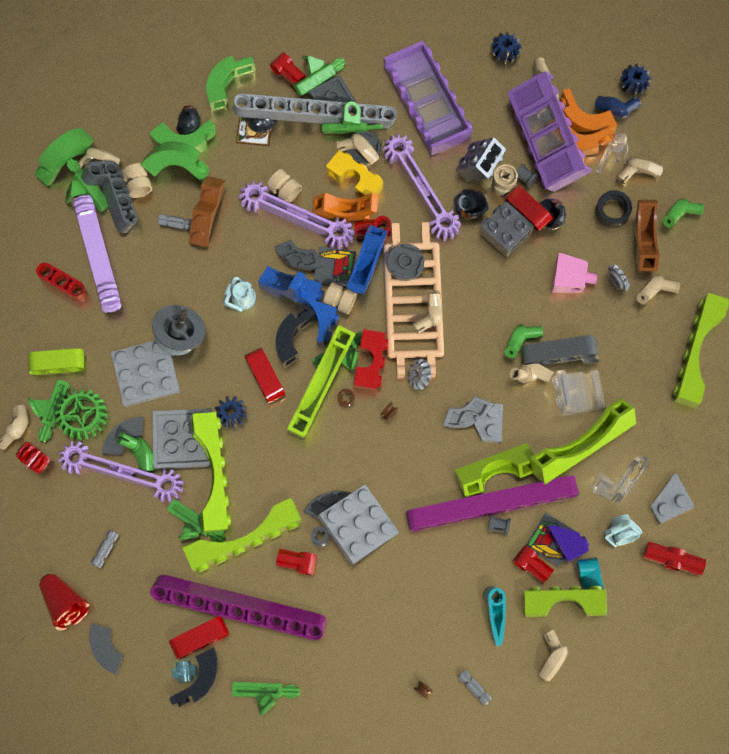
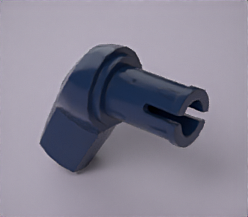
M598 96L595 101V107L603 112L611 110L613 117L625 119L631 111L641 107V102L637 97H633L623 103L615 97Z

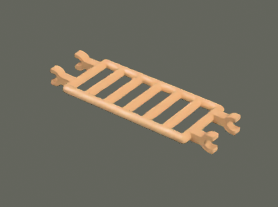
M422 222V242L400 243L399 223H392V243H386L383 246L386 339H388L387 356L388 358H397V379L405 378L404 358L427 357V361L431 366V378H434L436 374L435 357H442L444 355L443 318H441L440 325L435 327V331L421 332L420 334H417V332H394L393 322L419 321L427 316L426 314H393V304L428 303V295L392 296V286L433 285L434 290H438L441 293L439 244L437 242H430L429 222ZM401 244H412L420 250H432V260H425L424 267H433V277L416 278L410 281L392 279L387 266L389 253L393 248ZM436 339V350L394 351V340Z

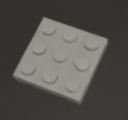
M156 341L111 352L124 407L181 393L172 356L160 349Z
M211 408L153 411L154 470L210 467L204 450L192 437L190 417L195 413L211 412Z
M363 485L317 516L351 566L399 533L366 485Z

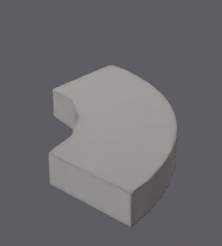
M474 396L471 402L464 407H449L442 425L449 428H465L474 425L485 417L493 403Z

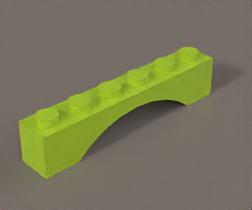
M707 293L705 298L700 299L698 308L701 309L700 314L696 315L693 322L696 328L694 332H691L688 343H691L689 350L686 349L683 360L686 362L685 366L680 368L678 374L681 380L679 385L676 384L673 395L676 396L674 402L695 409L701 404L706 386L699 368L700 348L706 334L725 318L729 299Z
M338 325L287 428L288 432L302 439L305 438L356 333Z
M621 398L608 406L597 422L578 439L561 447L545 448L530 458L533 474L544 484H547L636 424L634 407Z
M216 412L195 413L190 417L192 437L204 450L212 473L210 495L200 513L202 533L226 531L228 526L231 525L230 514L226 513V506L229 505L228 495L224 493L227 481L226 475L222 474V467L225 466L224 456L220 454V448L223 447L222 437L218 435V429L221 428L220 417H217Z
M289 498L274 505L263 523L253 532L242 538L227 542L198 540L183 547L191 569L194 572L198 571V573L209 569V565L215 562L216 564L225 562L227 557L232 554L237 556L244 553L245 548L249 546L254 548L263 544L264 539L269 537L274 539L280 536L281 532L286 529L289 531L296 529L302 521L292 498Z

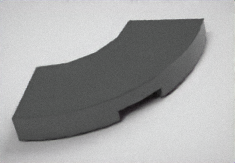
M292 240L274 246L281 259L294 268L314 270L322 267L315 249H300Z
M144 417L131 418L118 424L107 436L102 448V454H123L125 446L119 445L116 442L117 439H122L118 437L121 432L133 438L143 437Z
M332 491L319 495L307 505L303 513L319 520L317 517L319 514L350 495L351 492Z
M92 623L89 635L92 653L103 668L117 675L124 655L117 652L112 645V630Z

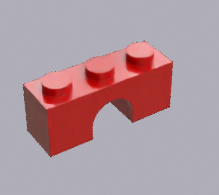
M363 329L359 351L370 354L372 364L368 367H356L353 388L375 392L377 387H381L382 376H379L380 368L383 369L385 364V357H382L383 350H387L388 339L385 338L386 333Z

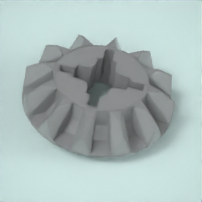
M610 265L608 267V276L613 285L623 292L629 290L630 284L622 269L617 265Z
M424 359L415 360L414 364H410L411 370L407 371L409 373L407 380L410 381L411 387L421 390L428 385L431 379V366Z

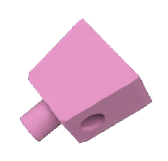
M559 253L556 259L552 292H583L585 283L596 284L598 274L587 272V261Z

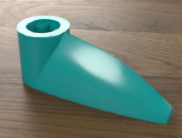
M598 558L577 560L578 573L584 589L590 590V586H602V589H604Z
M489 586L484 590L483 598L488 603L493 637L496 646L502 645L504 637L506 595L502 589ZM494 592L497 593V597L492 599L491 596L494 595Z

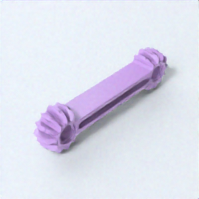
M399 133L397 138L391 135L390 140L384 142V158L390 159V164L394 163V161L399 164L433 219V221L429 222V227L432 228L431 234L437 233V239L443 236L444 241L447 239V236L453 239L454 234L459 233L458 228L461 226V222L458 221L459 216H453V210L447 213L410 155L414 152L412 141H407L406 135L403 138H400ZM401 148L402 151L397 152L394 149ZM447 222L449 226L443 227L440 223Z
M254 180L252 185L245 183V188L240 189L239 200L242 201L241 206L246 207L248 212L252 208L255 213L258 211L257 208L268 211L326 237L325 244H330V248H334L335 245L338 249H341V245L347 248L348 242L353 241L354 230L351 229V223L346 224L345 218L341 222H339V218H335V222L322 218L268 194V187H263L261 181L257 185ZM254 194L259 195L256 199L250 198ZM336 231L343 233L341 236L334 235Z
M82 195L74 198L73 204L101 308L105 313L115 312L121 308V303L93 200L90 195Z
M71 441L70 447L67 445L63 446L65 452L59 451L62 457L58 459V462L62 463L61 468L63 470L68 469L69 474H72L74 470L77 474H80V468H86L157 490L153 496L155 498L160 497L161 502H164L167 497L170 503L172 502V496L178 499L177 492L182 493L184 491L183 488L179 487L184 484L183 480H179L180 474L174 475V470L172 469L168 474L163 469V475H155L87 454L89 447L87 445L83 446V443L80 441L76 445ZM74 454H79V459L72 462L71 457ZM93 461L102 465L109 466L110 469H105L86 462ZM135 474L151 480H155L156 483L141 480L132 477V475ZM165 482L172 483V487L169 490L162 489Z

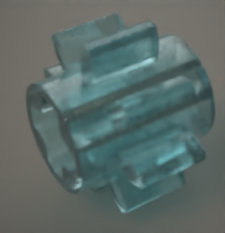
M190 660L176 662V668L171 669L173 679H178L179 684L193 681V675H197L196 665H191Z

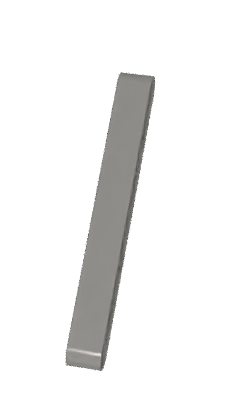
M238 94L234 98L233 112L239 117L334 124L343 123V107L347 102ZM237 104H244L245 107H239ZM358 104L360 107V122H366L367 125L381 124L383 126L382 129H389L394 125L397 111L393 107ZM257 105H262L264 108H263V109H259V108H257L256 106H257ZM349 106L348 113H353L355 115V108L353 106ZM274 107H281L282 110H276ZM298 108L300 112H296L293 109ZM311 110H317L319 113H313ZM330 111L336 112L337 115H332ZM366 114L372 115L373 118L367 117Z

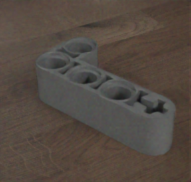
M95 161L89 163L81 175L82 181L90 186L101 185L116 229L122 233L129 232L137 222L138 217L119 165L114 161Z
M592 335L521 346L523 365L538 363L548 365L582 360L584 363L600 361L598 340Z

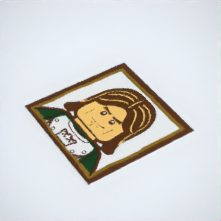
M239 117L236 143L270 147L272 130L268 133L254 132L246 123V117Z

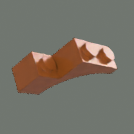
M207 176L201 184L200 199L192 213L189 243L203 247L208 246L214 217L223 198L225 180Z
M638 200L634 235L637 241L635 261L638 271H658L660 254L657 244V200Z

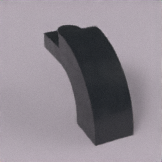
M312 308L301 311L297 318L290 313L278 328L275 343L277 356L283 369L299 359L298 352L293 345L294 338L300 330L316 320V313Z
M214 647L195 656L199 665L198 677L190 687L169 697L173 706L178 705L182 707L190 702L189 699L191 697L194 703L197 704L205 699L213 690L219 675V658Z

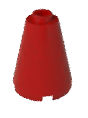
M46 574L41 578L39 588L55 629L65 630L67 629L66 625L71 623L74 626L89 612L87 607H90L89 603L56 574Z

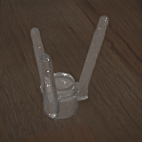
M620 133L613 135V139L608 143L596 174L600 173L611 148H613L614 152H617L616 162L620 161L621 152L624 151V167L626 166L629 146L626 135Z

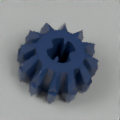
M508 31L505 35L500 32L498 37L493 38L491 50H493L492 55L497 56V61L503 59L505 64L507 60L513 62L514 58L519 57L522 46L520 45V38L515 39V33L510 36Z
M638 63L634 67L629 65L627 69L622 71L620 82L622 83V88H627V93L632 91L635 96L637 91L642 94L644 90L649 88L652 78L649 76L650 70H644L645 65L641 68L638 66Z
M226 396V402L219 400L221 406H215L216 415L220 417L221 425L225 423L226 429L229 428L230 424L235 429V423L238 422V424L242 425L243 421L241 419L247 418V415L244 413L247 411V407L243 406L244 402L242 400L237 402L236 396L232 398V401ZM231 409H233L234 413H231V415L228 416L227 412H230Z

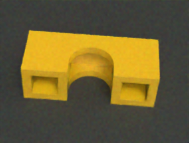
M339 150L326 165V174L340 184L347 177L357 178L359 183L355 186V195L359 198L371 193L378 195L383 189L382 178L375 173L369 172L364 164L355 162L353 157L346 152L343 153Z

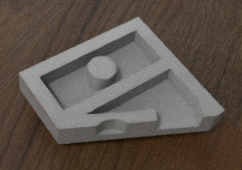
M493 404L485 417L474 424L481 442H502L503 404Z
M676 473L652 503L650 509L660 525L695 506Z

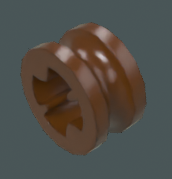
M342 389L338 393V402L341 406L349 407L354 403L355 395L350 389ZM344 393H345V395H349V394H350V395H351V397H349V400H350V401H349V402H347L346 400H345V401H342V400H341V399L343 398L342 394H344Z
M391 402L385 407L380 416H385L388 422L395 416L399 408H394Z
M418 681V686L413 688L427 700L429 699L428 695L434 692L421 681Z

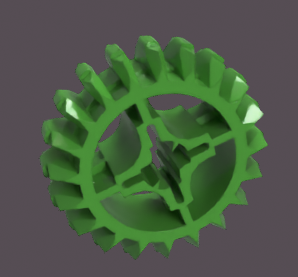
M84 388L81 389L80 393L77 389H74V395L67 392L68 398L61 397L63 404H57V407L61 410L55 411V415L59 416L55 419L57 423H60L58 428L63 430L64 435L69 434L71 439L77 436V439L81 440L84 435L87 440L90 433L95 437L96 429L100 432L102 431L99 425H106V421L103 420V418L108 417V414L105 413L107 406L103 405L105 401L99 399L100 395L98 393L93 395L92 390L86 393ZM82 401H89L93 403L95 407H84ZM73 404H75L74 409H73L72 411L68 412V410L70 409V407H71ZM81 409L85 413L83 414L84 416L82 417V420L78 416L80 415L79 413L81 412ZM95 416L94 420L88 425L89 419ZM68 421L79 422L81 428L70 426Z

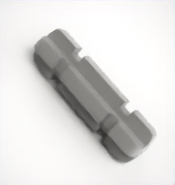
M166 214L159 215L158 223L160 225L166 226L168 224L170 227L186 228L185 230H190L192 219L184 220L181 217L171 215L168 217Z
M112 530L107 532L106 539H103L96 552L97 555L91 560V564L98 568L102 567L103 559L107 558L114 545L112 543L116 542L118 534Z
M464 670L458 676L459 680L466 684L465 686L476 698H479L483 705H487L492 699L491 696L484 692V689L474 678L470 677L471 675L468 671Z

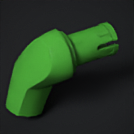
M686 198L679 199L663 218V225L671 228L686 213L702 216L704 204L688 202Z
M523 324L516 326L508 340L505 355L514 359L526 338H543L542 326L525 327Z
M121 432L118 437L122 439H117V444L131 450L132 454L137 458L139 470L152 471L153 453L148 443L141 437L133 438Z

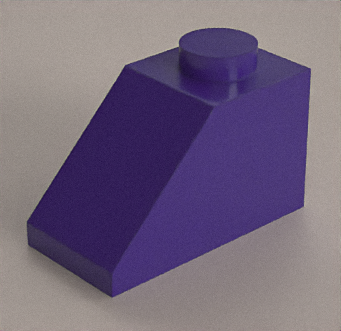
M550 525L546 529L565 564L589 551L587 539L585 536L581 537L579 532L555 525Z

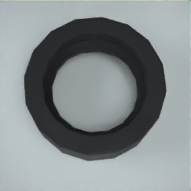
M617 190L605 192L597 202L595 208L596 217L604 226L610 228L620 227L628 221L631 215L632 202L623 192ZM606 201H619L624 207V214L620 218L607 216L603 211V205Z

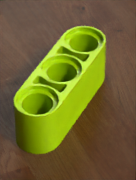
M76 348L30 352L28 354L29 374L41 375L83 371L84 350Z

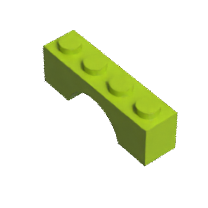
M528 443L455 469L457 482L465 498L484 492L486 482L496 474L512 473L520 478L532 474L530 458L534 456V453Z
M580 586L569 587V590H561V587H549V590L541 591V587H530L529 591H525L526 617H547L553 605L566 600L579 604L587 616H607L606 589H602V586H590V590H582Z

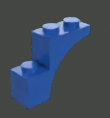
M372 225L369 226L355 267L347 283V289L355 293H365L373 277L388 231Z
M267 266L258 280L261 289L278 298L282 294L295 302H298L300 298L303 299L308 290L306 288L305 274L300 271L296 275H290Z
M306 278L307 293L303 299L300 298L298 301L305 304L309 309L312 308L316 313L319 325L317 345L325 347L326 342L330 343L333 335L331 329L333 325L336 326L339 315H337L336 307L321 303L324 295L322 284Z

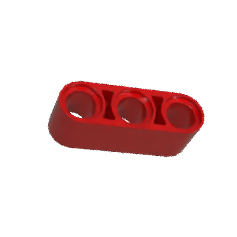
M517 185L504 197L506 202L533 224V228L537 231H540L553 219L551 214L520 185Z
M45 262L37 266L36 274L45 285L75 302L80 303L87 299L88 292L79 280ZM45 271H50L49 275L42 276ZM61 280H66L65 284L58 285ZM82 289L80 294H74L75 290Z
M262 347L244 355L268 404L286 395Z
M218 616L176 636L169 641L176 660H180L227 637L230 633L223 618Z

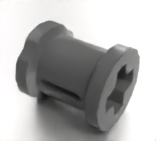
M522 164L517 169L518 178L526 184V187H531L538 174L528 170L525 164Z
M491 515L488 532H501L507 536L511 519L505 520Z
M316 527L312 531L311 538L313 544L319 547H324L328 544L329 533L324 527ZM318 533H319L320 535L325 534V535L323 536V537H324V540L321 541L320 539H317V535H316V534H318Z

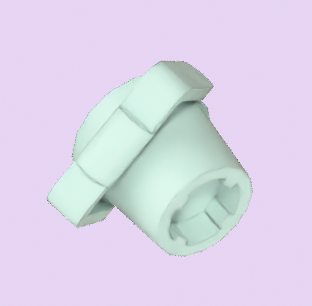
M238 277L231 279L224 293L223 304L238 312L250 309L256 302L255 291L251 288L252 284ZM230 297L232 298L233 304L228 302Z
M628 514L612 519L610 521L611 527L604 532L605 539L614 547L631 543L642 534L641 528L630 519Z

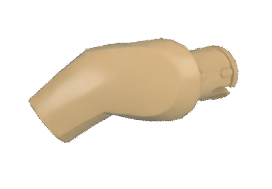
M353 134L352 138L336 141L337 148H339L338 151L355 149L370 165L379 159L374 148L360 134Z
M88 148L85 152L86 155L77 163H79L81 170L86 169L89 163L95 161H114L119 165L120 157L102 149Z
M630 158L627 160L624 169L616 175V178L625 184L634 173H645L659 177L662 174L663 167L650 160Z
M656 275L640 290L637 295V301L645 305L661 290L677 294L680 282L667 280L662 275Z
M428 291L427 316L412 324L415 326L414 329L417 334L432 326L438 327L442 318L440 291Z
M538 363L512 368L509 375L510 378L521 383H528L536 379L549 383L554 371Z
M17 405L12 408V421L6 426L5 433L0 437V448L2 450H6L14 439H19L24 433L29 422L25 405Z
M551 630L543 635L551 652L538 675L546 681H550L554 677L568 654L567 647L561 644L555 630Z

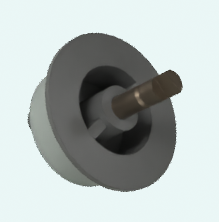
M166 306L155 314L152 321V330L157 345L164 352L172 356L189 353L201 344L205 336V325L202 318L195 311L185 306Z

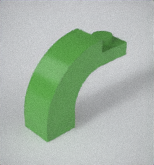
M232 55L220 61L212 69L206 84L211 111L229 106L225 89L233 78L255 72L252 57H244L234 61Z
M209 119L195 132L188 135H179L171 131L162 122L149 135L151 141L156 146L171 142L183 143L201 153L207 149L206 140L214 137L216 127Z
M82 128L73 129L62 134L46 148L38 159L40 165L35 175L46 186L52 185L66 161L74 156L86 154V150L91 146L94 139Z
M176 142L156 146L144 157L141 166L154 177L166 166L179 165L186 168L201 182L207 177L210 170L203 161L198 160L200 154L198 150L189 145Z

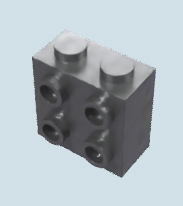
M494 137L474 141L468 146L466 155L459 160V165L455 171L467 182L488 179L493 175L496 165L502 161L506 148Z
M505 202L502 206L498 205L494 209L493 215L490 218L486 217L481 222L480 234L505 257H508L532 233L534 225L508 202Z

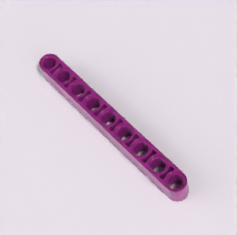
M575 475L553 479L547 484L537 482L406 511L409 530L413 532L569 499L580 494Z
M159 575L150 589V595L158 601L312 640L322 638L327 624L326 618L319 613L168 575Z

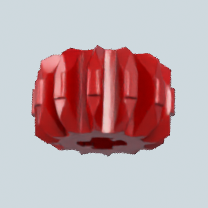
M25 442L21 445L16 453L17 459L36 473H41L45 470L50 462L49 456L30 442Z

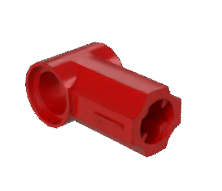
M284 52L269 64L277 76H283L292 86L306 77Z
M379 216L374 220L355 222L356 239H364L370 225L379 227L382 224L387 225V228L383 230L388 231L386 236L388 237L391 234L390 219L386 216Z
M526 545L521 548L512 560L518 568L529 572L543 584L554 571V569L538 558L535 551Z
M279 548L276 566L293 569L305 575H313L317 555Z

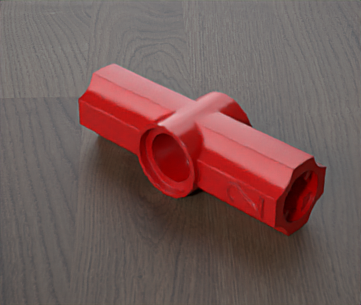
M650 541L647 542L644 559L663 564L664 567L671 570H682L697 576L703 575L706 559L688 554L685 550L677 547H666Z

